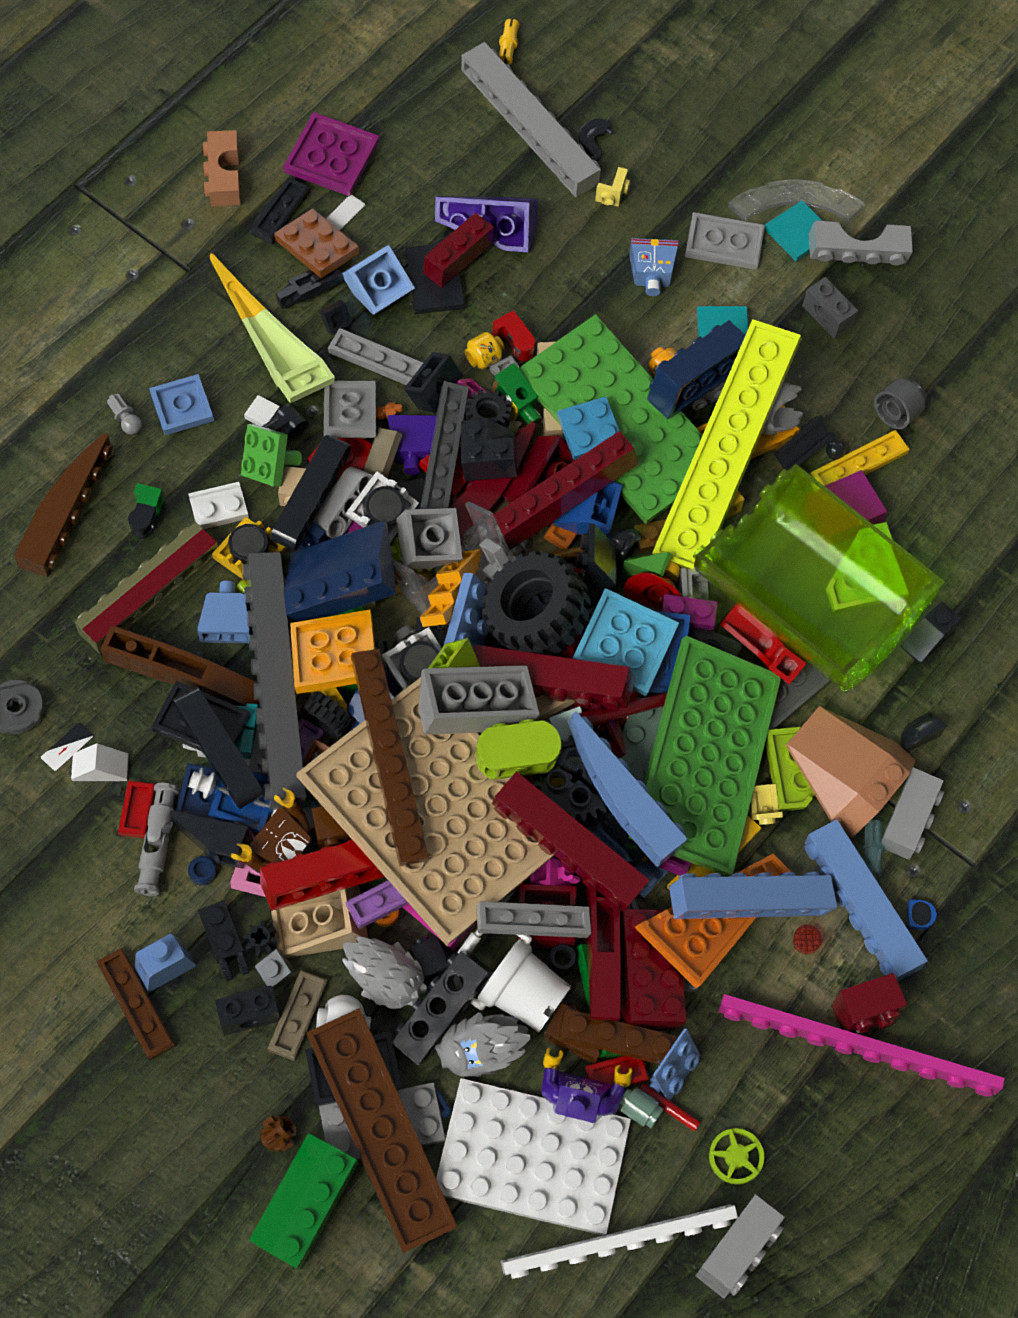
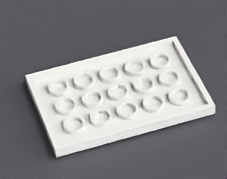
M461 1078L436 1180L445 1198L603 1236L607 1234L631 1119L609 1115L602 1116L596 1123H591L554 1113L553 1104L545 1098Z

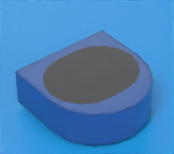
M909 899L907 901V929L926 930L930 928L937 916L934 906L927 901Z

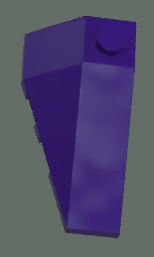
M436 196L435 221L456 230L476 212L494 227L492 244L496 245L497 248L504 251L530 252L537 226L538 199Z

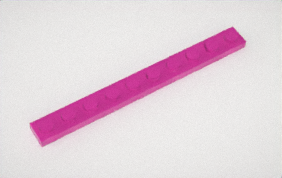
M724 994L718 1012L723 1013L724 1017L729 1020L740 1021L743 1019L752 1022V1026L766 1030L770 1027L780 1030L779 1033L786 1037L795 1038L800 1036L806 1038L808 1043L816 1046H824V1044L833 1046L837 1052L850 1055L853 1052L863 1055V1059L869 1062L879 1063L883 1061L890 1063L893 1069L899 1071H908L910 1069L919 1072V1076L926 1079L935 1080L940 1078L946 1080L947 1084L952 1087H970L982 1096L991 1097L992 1094L996 1095L1003 1087V1077Z

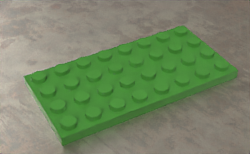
M595 314L519 369L533 387L539 402L558 423L557 411L599 398H607L619 431L635 448L638 461L637 466L613 482L622 485L620 495L642 521L647 524L673 505L703 435L682 411L667 419L647 400L650 391L649 386L653 379Z
M689 636L683 637L680 643L643 783L647 787L651 798L654 801H659L665 807L666 815L671 821L678 823L685 831L687 841L673 856L729 877L734 871L781 678L772 671Z

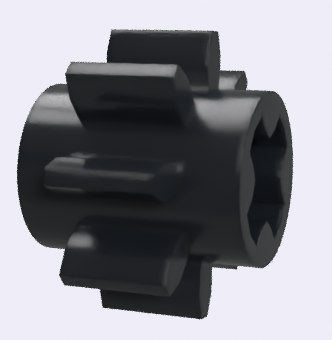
M264 921L261 922L260 926L254 927L250 924L251 930L249 935H243L244 941L250 943L246 946L247 952L251 953L255 950L258 959H261L262 954L272 953L273 946L280 944L277 938L272 937L277 933L275 927L267 929ZM262 936L266 937V939L261 941V944H257L256 940H261Z

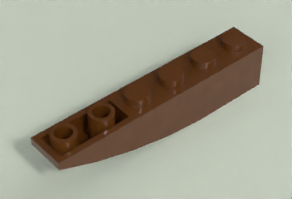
M103 433L89 445L63 472L47 493L14 554L19 568L48 577L51 569L56 568L59 562V553L62 547L67 546L73 525H77L80 520V510L84 503H88L92 493L91 488L94 482L99 481L105 460L108 461L111 457L113 447L111 446L108 434Z
M112 625L102 644L101 652L104 661L173 685L178 681L192 688L198 686L202 692L235 706L259 705V700L254 699V683L257 682L182 649Z

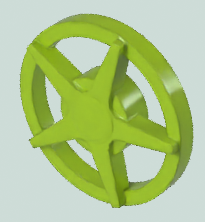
M733 1128L721 1132L713 1140L709 1150V1162L714 1173L723 1181L730 1184H744L753 1180L761 1171L764 1163V1151L761 1143L752 1133L743 1129ZM734 1134L746 1136L753 1143L746 1147L737 1144ZM729 1135L730 1146L727 1150L714 1151L718 1141ZM755 1147H757L759 1153V1163L756 1169L748 1161V1153ZM714 1156L725 1159L726 1164L729 1166L727 1176L716 1166ZM743 1166L752 1172L746 1178H730L735 1169H740Z

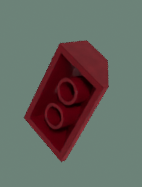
M559 435L536 438L517 471V477L513 478L503 496L509 504L575 461L569 446ZM553 522L548 524L547 527L550 528Z

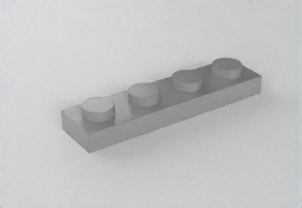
M341 328L338 329L328 347V353L405 385L408 384L423 364V362Z
M482 901L476 905L478 933L588 938L591 935L589 907Z

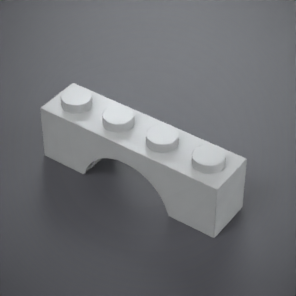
M814 221L809 231L810 259H818L822 262L840 260L845 263L859 261L868 264H906L912 254L911 226L886 225L878 238L870 241H860L849 236L842 229L839 222Z

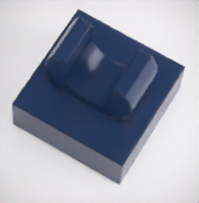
M313 522L299 549L302 550L327 541L326 532Z

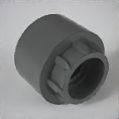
M896 379L875 396L874 407L879 418L889 427L903 429L923 413L926 397L924 390L917 382L910 379Z

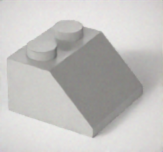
M456 508L404 510L396 518L402 570L430 569L463 560Z

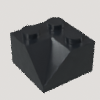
M489 419L461 421V464L465 481L517 477L516 432Z

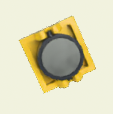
M245 517L212 553L214 560L243 579L242 564H247L248 553L280 552L282 556L287 551V547L270 540L272 532L270 527L265 529L261 521L254 523Z

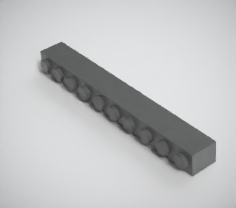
M280 552L248 553L247 564H242L243 580H248V587L244 589L245 603H250L251 610L247 611V626L252 627L253 635H249V649L255 652V659L251 660L252 675H257V683H254V699L259 700L260 708H256V722L262 725V733L258 734L259 749H264L265 758H261V774L267 777V783L263 784L264 800H269L270 810H277L280 806L284 809V806L274 800L275 795L279 796L281 800L286 798V792L283 790L284 787L294 793V800L303 808L306 799L305 786L296 777L297 772L303 768L284 599Z

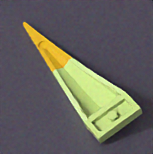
M210 253V260L271 377L288 401L292 403L333 384L335 377L322 358L280 323L229 272L216 256Z

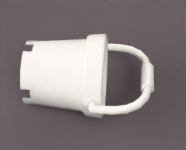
M478 929L475 932H471L458 953L466 950L471 953L480 941V936L483 933H478ZM517 935L521 939L514 944L480 992L478 1000L474 998L471 1004L479 1010H483L486 1006L492 1007L495 1005L539 1033L569 991L571 985L561 979L532 953V946L529 945L532 941L531 936ZM455 975L453 982L456 990L460 991L463 986L459 975Z

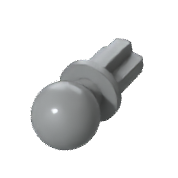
M120 394L110 395L107 404L114 412L115 420L121 422L122 430L126 434H137L142 427L140 418L133 414V408L125 403Z

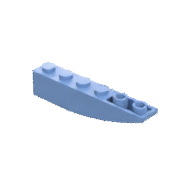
M576 711L571 716L569 727L589 777L619 824L654 865L659 867L684 846L687 841L684 829L678 823L671 821L666 815L665 807L659 801H654L651 798L645 784L641 780H636L631 775L626 762L621 758L618 759L611 752L610 744L604 738H599L593 731L591 722L586 717H581Z

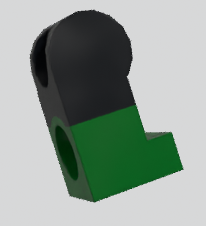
M136 483L134 496L137 505L130 512L128 521L131 532L135 537L146 538L154 530L164 497L162 489Z

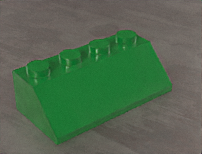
M308 1133L249 1241L296 1269L301 1270L360 1162Z

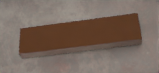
M120 948L96 961L148 1060L150 1061L174 1048L175 1045L124 950Z

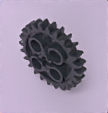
M569 735L568 743H564L561 739V749L554 768L548 773L533 774L532 778L539 781L532 784L575 820L580 818L582 824L585 825L586 817L588 816L594 822L597 821V812L606 816L607 810L605 806L607 805L604 803L599 792L598 794H593L590 789L596 791L597 789L590 779L583 761L576 766H572L567 762V759L573 756L581 759L572 735ZM561 765L564 770L558 769L557 766ZM579 776L582 777V782H572V777L575 779H577ZM555 778H561L565 781V784L562 787H554L550 782ZM577 794H584L588 800L584 803H577L573 800V797Z

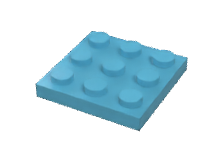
M605 588L572 659L630 667L636 678L633 690L646 696L679 622Z

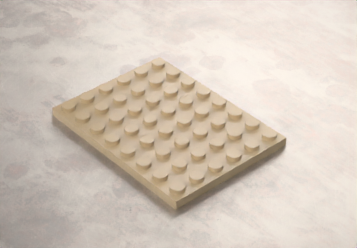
M420 677L391 701L429 856L427 862L399 866L365 720L298 771L296 777L444 944L448 946L477 921L476 905L480 901L500 902L555 855L546 854L538 846L539 842L532 836L526 837L516 828L517 824L509 817L507 819L501 817L494 810L495 806L492 804L494 797L510 778L492 780L480 772L475 761L479 738L477 732L424 735L419 713Z

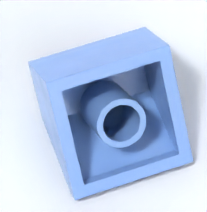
M389 245L342 273L353 295L372 314L377 313L415 289Z

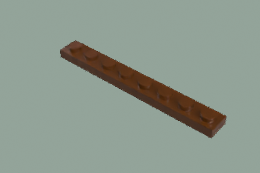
M379 649L354 652L351 654L352 666L399 866L427 862L429 856Z

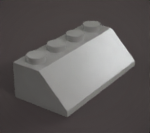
M527 666L429 668L421 671L419 713L424 735L483 732L486 728L497 723H506L507 725L519 724V722L526 719L536 720L539 716Z

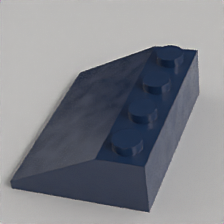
M385 520L291 553L284 586L286 615L296 622L333 616L397 594L388 526Z

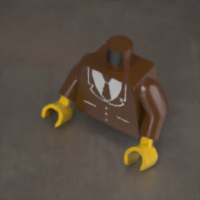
M283 787V790L286 792L284 800H281L277 795L274 796V800L284 806V809L280 806L249 846L241 843L236 844L242 848L241 856L231 854L234 860L244 862V864L257 873H260L261 867H265L269 863L289 860L299 854H309L306 849L312 840L310 837L312 830L304 811L294 800V793Z

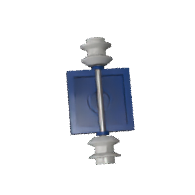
M203 768L200 769L199 773L193 772L188 786L193 788L192 794L199 790L203 792L204 799L209 797L212 792L215 794L208 816L229 823L234 821L241 822L248 826L250 831L259 834L265 826L268 813L272 817L276 810H270L269 800H264V797L257 799L242 809H238L221 780H219V783H216L215 772L209 776L204 775ZM252 772L263 790V784L267 783V777Z

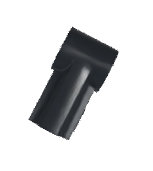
M288 403L279 409L275 418L262 427L287 434L288 437H297L305 432L309 426V421L293 403Z

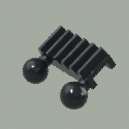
M822 415L810 419L807 424L801 426V429L795 431L786 441L780 443V446L772 450L786 473H790V484L797 490L805 489L810 483L808 472L799 469L798 466L822 446L827 445L826 454L832 460L840 459L846 454L845 444L840 440H835L833 432L828 433L821 422L824 419Z

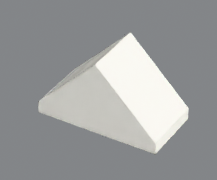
M94 744L73 753L71 780L127 781L129 755L128 753L100 744Z

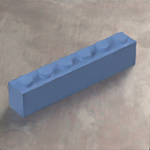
M836 819L810 833L805 841L807 855L811 860L815 859L819 865L820 875H831L834 894L838 904L841 907L845 906L850 914L849 920L855 930H860L864 936L867 950L872 955L875 954L879 960V967L883 975L894 973L897 982L921 970L928 960L838 820Z
M794 872L783 873L779 876H771L770 873H759L746 877L745 873H736L729 877H721L720 873L708 874L704 877H696L695 874H684L679 876V880L669 886L674 919L824 916L837 908L831 875H820L819 872H810L803 876H795Z

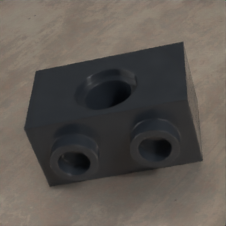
M432 352L405 386L404 390L419 410L436 413L443 382L447 381L457 384L464 375L450 355Z
M272 985L215 1000L224 1036L276 1023L280 1020Z

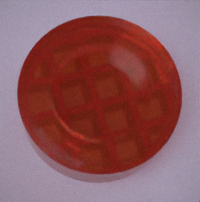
M802 925L797 928L793 935V946L802 954H813L821 945V933L812 925Z

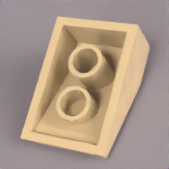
M353 886L271 911L273 927L277 931L275 938L280 942L279 945H276L277 949H281L285 957L290 958L343 949L344 943L357 942L356 937L368 938L366 926L358 929L345 902L361 894L360 887Z

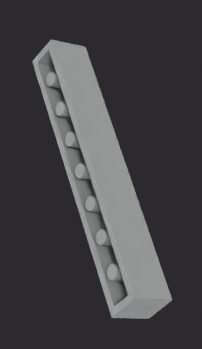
M483 42L462 55L463 73L576 198L598 185L601 172L599 164L586 154L581 144H577L573 140L569 131L556 121L554 114L550 111L548 112L543 107L540 99L528 90L523 80H519L514 75L511 67L508 64H504L495 49H491Z

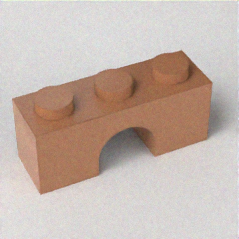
M208 131L207 142H203L204 157L208 156V162H204V176L209 177V182H204L205 197H210L211 206L240 205L238 170L228 171L223 169L230 165H239L237 131Z

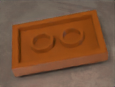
M314 209L309 210L274 233L275 240L320 278H323L360 253L359 246Z

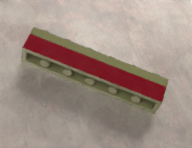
M196 522L190 527L183 528L176 539L171 543L164 544L153 558L142 562L135 573L130 577L126 576L119 582L117 588L110 593L104 594L90 610L83 611L75 622L78 633L101 654L102 644L111 625L127 631L213 560L212 553L218 548L217 542Z

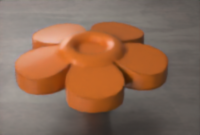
M395 402L380 406L376 409V419L382 420L385 417L388 419V415H397L396 413L401 412L403 407Z

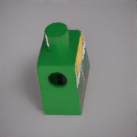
M515 363L494 376L490 388L491 393L494 394L496 390L500 391V397L504 394L506 401H510L511 419L519 421L523 418L529 425L531 421L537 423L542 418L535 409L538 396Z

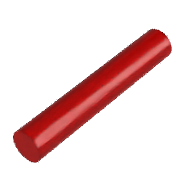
M643 1083L640 1089L660 1102L659 1106L664 1109L663 1111L694 1132L701 1123L699 1120Z

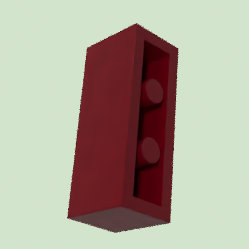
M475 212L425 255L424 274L441 288L492 245L494 227Z

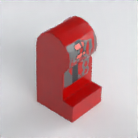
M514 310L493 321L492 335L494 337L498 336L500 339L504 338L513 349V356L517 360L528 361L533 357L535 339Z

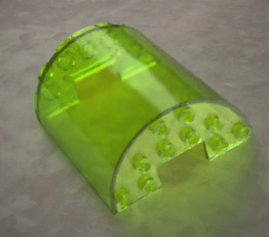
M795 464L788 471L784 469L778 475L773 485L768 484L759 495L761 500L755 506L754 512L751 515L745 514L738 522L737 528L734 529V526L730 524L723 531L719 529L711 537L710 543L706 547L701 545L693 555L695 559L694 569L838 688L847 693L855 685L861 684L897 647V643L902 639L905 632L908 633L920 618L919 615L933 601L945 581ZM831 579L837 580L833 588L842 603L861 599L864 604L833 612L826 589ZM842 579L845 581L847 586L852 588V590H848L843 586Z

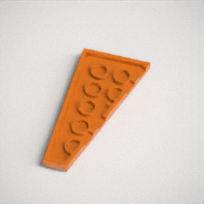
M771 854L738 873H745L746 877L759 873H770L771 876H779L791 871L774 854ZM673 907L634 928L697 988L702 985L757 917L674 919Z

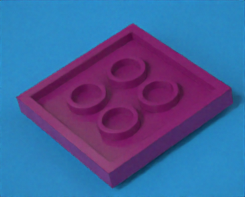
M313 112L283 165V172L351 196L379 144V136Z

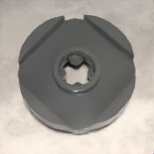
M10 680L0 684V732L4 734H21L37 727L41 723V717L44 712L43 699L38 689L23 680ZM13 702L23 705L18 712L9 711V708L13 707Z

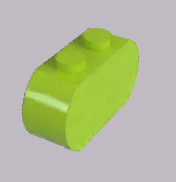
M526 719L519 722V724L512 725L497 723L486 728L479 736L475 753L476 765L483 775L492 780L510 778L516 771L522 776L548 773L557 763L561 749V738L558 731L550 723L543 720Z

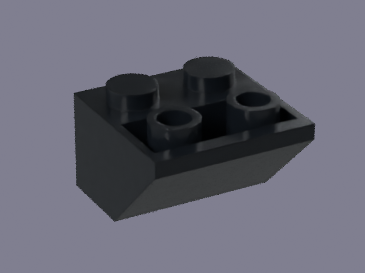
M590 523L587 534H582L580 543L582 553H577L575 567L580 568L577 574L587 586L590 600L599 601L605 588L614 592L616 587V546L595 524Z

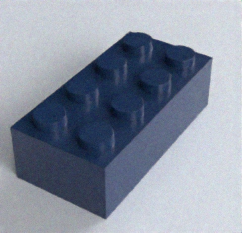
M730 320L721 326L716 325L709 334L703 338L701 336L698 337L691 346L686 349H680L673 358L668 361H662L656 367V375L649 386L650 391L647 400L667 419H670L727 380L746 335Z

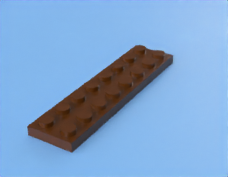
M358 1008L306 1032L402 1253L457 1228L361 1009Z

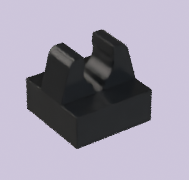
M341 299L319 311L326 330L331 335L337 333L339 328L344 329L353 323L346 304Z

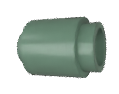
M635 1087L633 1091L628 1088L620 1102L623 1105L620 1110L622 1113L644 1127L646 1125L649 1128L654 1126L664 1109L659 1106L660 1102L638 1087Z

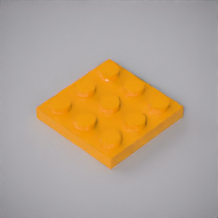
M371 610L290 623L294 687L297 694L357 684L351 654L375 649Z

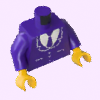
M550 1048L546 1050L543 1065L546 1069L543 1075L542 1095L553 1104L554 1113L591 1123H596L602 1116L615 1114L624 1095V1088L631 1084V1068L627 1074H620L621 1065H617L614 1073V1084L612 1085L557 1071L556 1069L559 1068L563 1057L562 1050L559 1051L558 1057H552L549 1054Z

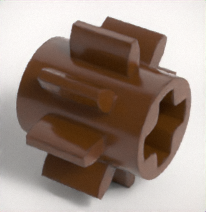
M281 1114L277 1117L271 1115L262 1122L265 1128L260 1131V1139L268 1150H275L277 1153L282 1149L285 1152L295 1144L292 1139L297 1136L296 1126L290 1118Z

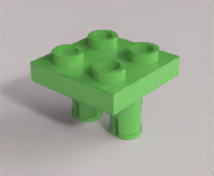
M247 424L241 475L270 486H281L284 466H299L302 461V455L299 451L286 450L287 434L256 424Z

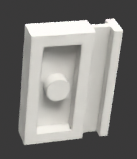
M239 482L189 493L195 522L203 529L241 521L245 517L249 519Z

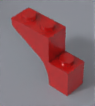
M738 603L733 606L720 623L721 626L757 655L769 670L789 685L807 664L803 656L784 643L777 632Z

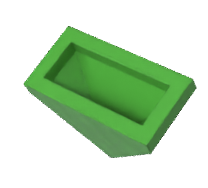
M663 552L629 556L624 561L621 578L628 580L633 575L642 572L663 577L671 554Z

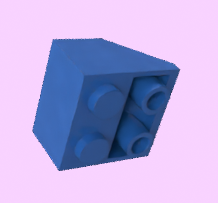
M611 482L554 520L553 525L582 535L587 534L589 524L591 523L595 524L605 535L608 534L611 530L622 485Z

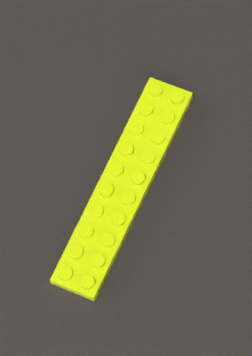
M752 319L652 553L669 552L671 554L669 561L698 573L703 572L801 342V335Z

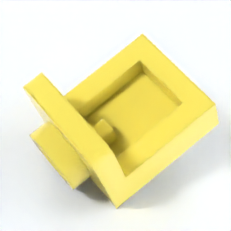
M618 167L612 186L598 183L595 200L605 205L619 207L622 194L627 195L630 186V180L627 179L628 169Z
M776 784L754 786L749 806V815L752 820H759V825L776 823L775 818L783 817V812L779 811Z

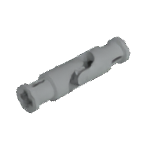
M157 783L154 785L156 795L154 805L150 807L148 816L149 828L145 834L138 866L141 871L138 884L134 886L136 893L145 896H156L160 892V889L157 887L160 873L164 871L169 842L168 834L173 825V820L169 814L170 811H175L173 809L175 795L179 793V788L169 783ZM150 845L154 846L158 851L149 853Z

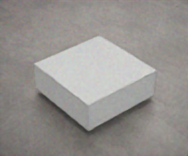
M258 395L244 416L248 421L263 426L276 417L280 406Z

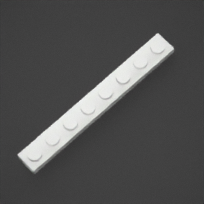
M725 1205L501 1260L503 1273L505 1275L511 1274L512 1279L529 1275L528 1269L540 1267L541 1271L558 1268L557 1262L569 1260L570 1264H576L586 1261V1255L597 1252L599 1257L616 1253L615 1248L627 1245V1249L632 1250L644 1247V1241L655 1238L656 1243L674 1239V1233L684 1231L685 1236L701 1233V1227L713 1224L714 1229L731 1225V1219L738 1218L736 1208L733 1205Z

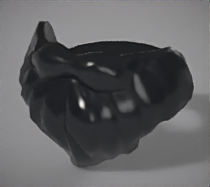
M623 529L622 531L606 534L609 540L616 546V569H623L624 561L634 553L638 541L642 540V535L638 530Z

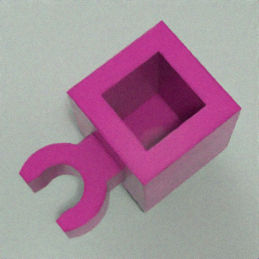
M551 858L530 876L529 884L573 886V884L580 881V877L564 869L560 864V860Z

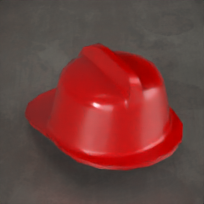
M642 572L635 574L624 584V594L626 597L661 611L664 594L681 596L670 579L664 576L659 577L652 573Z

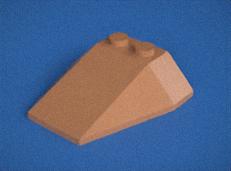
M821 706L817 707L785 745L832 822L837 819L850 839L879 813L910 775L916 761L897 742Z

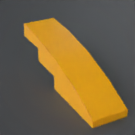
M481 549L462 551V561L446 564L436 574L439 585L428 595L431 606L420 616L423 627L447 624L451 619L463 574H476L482 555Z

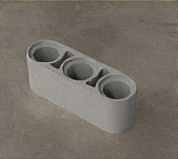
M349 467L343 472L313 521L326 532V536L333 539L345 533L353 521L345 513L373 475L355 467Z

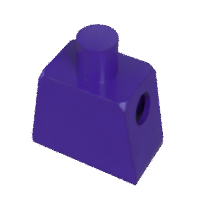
M388 415V430L398 431L403 434L394 457V463L404 464V473L416 475L420 472V460L430 454L436 416Z

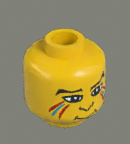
M484 332L468 341L465 355L471 366H477L479 369L484 370L502 359L501 350L504 349V345L498 336L494 337L491 333Z

